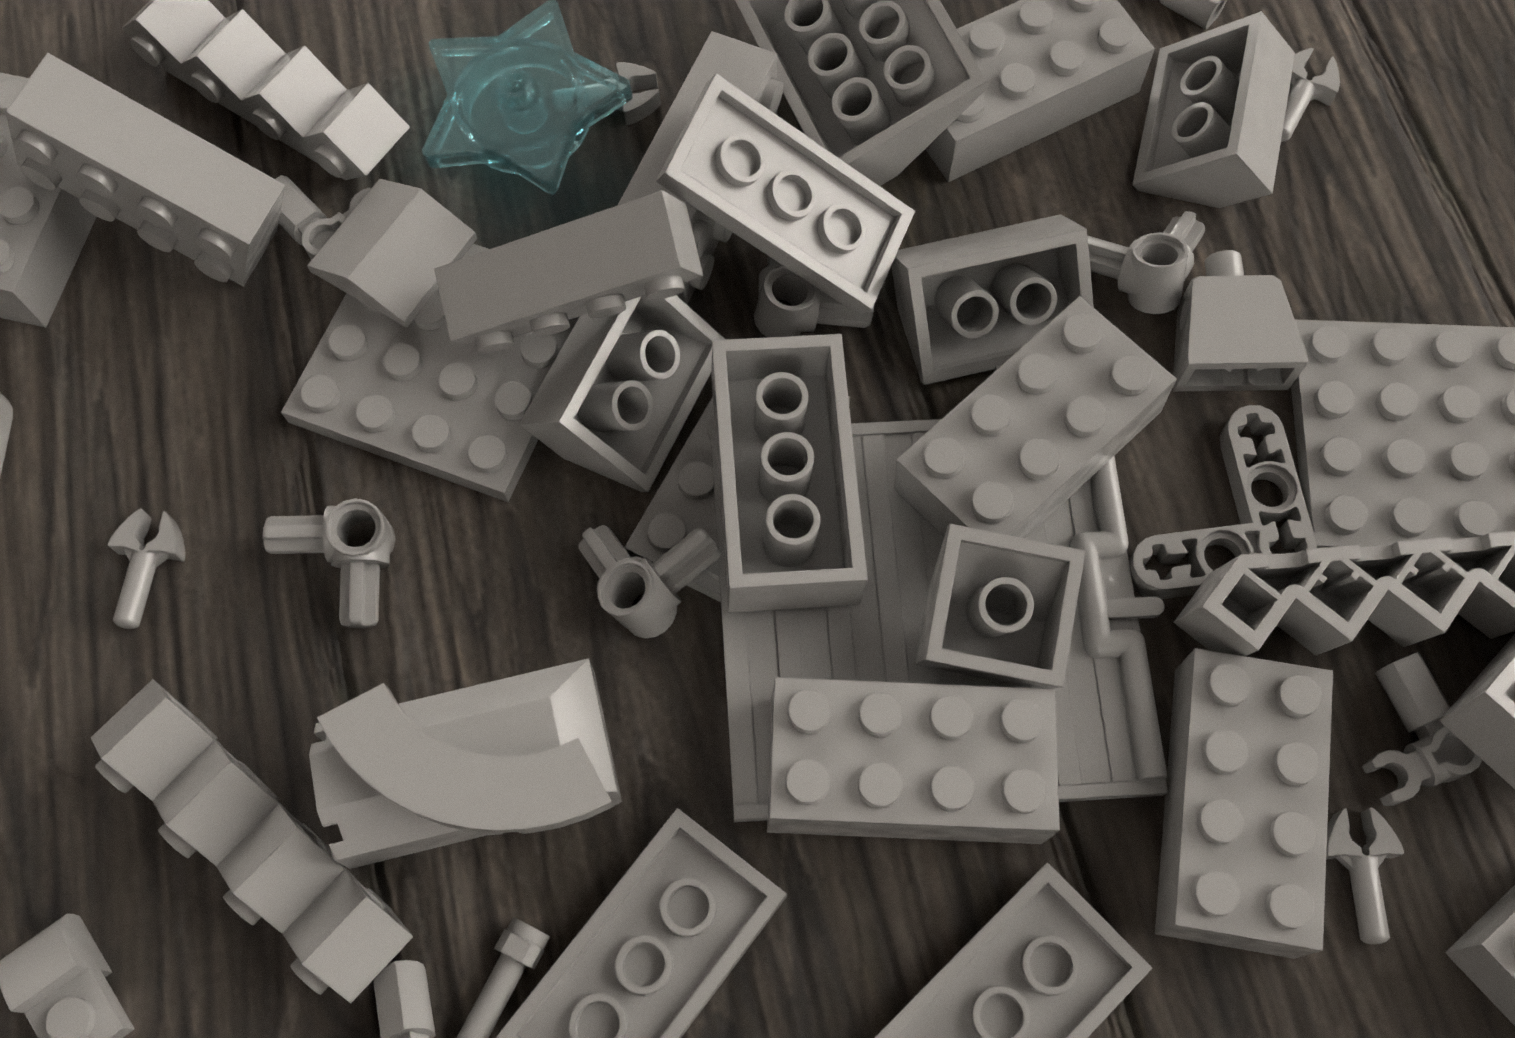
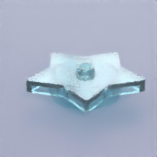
M557 0L546 1L499 36L432 39L429 42V48L447 92V97L425 142L422 153L431 168L486 164L498 171L518 174L546 193L556 194L569 156L581 145L589 127L633 99L630 81L573 51Z

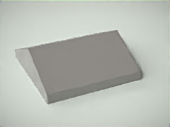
M379 179L307 266L311 273L407 328L438 289L434 268L462 259L477 240L475 231L421 188Z

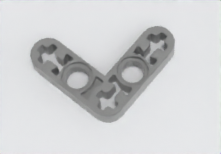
M1261 405L1241 407L1231 415L1220 434V448L1241 524L1159 534L1145 538L1137 545L1129 558L1133 589L1137 593L1145 597H1158L1160 599L1194 595L1207 576L1213 572L1207 565L1204 557L1205 548L1212 545H1221L1228 548L1235 558L1243 554L1266 552L1267 555H1274L1271 553L1270 548L1276 543L1278 537L1284 549H1294L1296 553L1302 552L1305 549L1317 548V542L1285 429L1280 418L1272 410ZM1245 426L1249 427L1252 435H1263L1264 437L1256 450L1251 438H1241L1239 435ZM1257 455L1259 463L1248 468ZM1268 480L1275 483L1283 494L1282 505L1269 507L1259 503L1252 494V482ZM1285 518L1288 519L1280 527V529L1277 530L1276 522H1279ZM1187 550L1189 551L1188 565L1172 568L1164 580L1159 579L1156 570H1145L1144 568L1152 555H1157L1160 564L1170 565L1180 563L1188 553Z

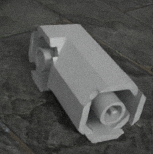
M589 658L398 704L417 726L431 736L454 747L484 755L513 756L531 754L558 747L579 738L613 805L615 806L622 802L596 676ZM315 724L314 734L322 740L321 742L312 743L309 752L316 808L323 827L338 824L343 841L329 844L334 860L352 869L486 835L503 834L475 831L473 833L446 827L421 818L390 801L367 784L344 761L329 741L321 724Z

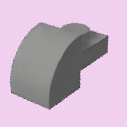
M64 915L0 960V989L11 1012L24 1013L38 1038H123L135 1029L105 978L112 971L79 915Z

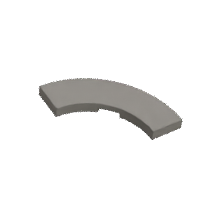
M384 683L317 717L329 741L344 761L367 784L390 801L417 816L446 827L473 833L475 831L535 833L574 824L614 807L579 738L558 747L525 755L497 756L466 751L431 736L417 726L401 709L392 692Z

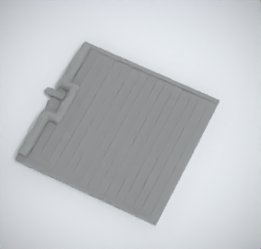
M941 419L851 423L868 578L860 605L728 613L715 430H711L717 544L721 550V556L718 559L734 822L764 821L768 817L771 700L775 677L1029 688L914 665L925 600L944 536L894 490L896 460ZM1113 456L1025 538L1085 550L1064 686L1055 689L1059 802L1163 796L1168 793L1166 778L1168 777L1146 643L1143 634L1140 632L1138 618L1158 617L1164 611L1165 606L1158 597L1135 598L1127 554L1129 546L1115 456Z

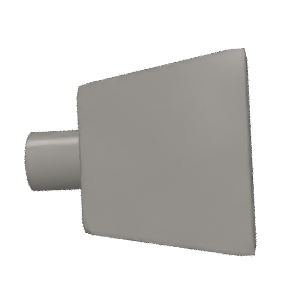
M1224 250L1209 255L1205 259L1206 276H1198L1191 279L1178 307L1173 376L1177 379L1173 386V392L1289 390L1307 365L1308 357L1281 280L1274 275H1244L1242 256L1237 251Z

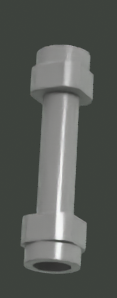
M512 918L508 928L504 929L494 948L502 954L457 1038H489L526 966L535 970L550 936L517 918Z

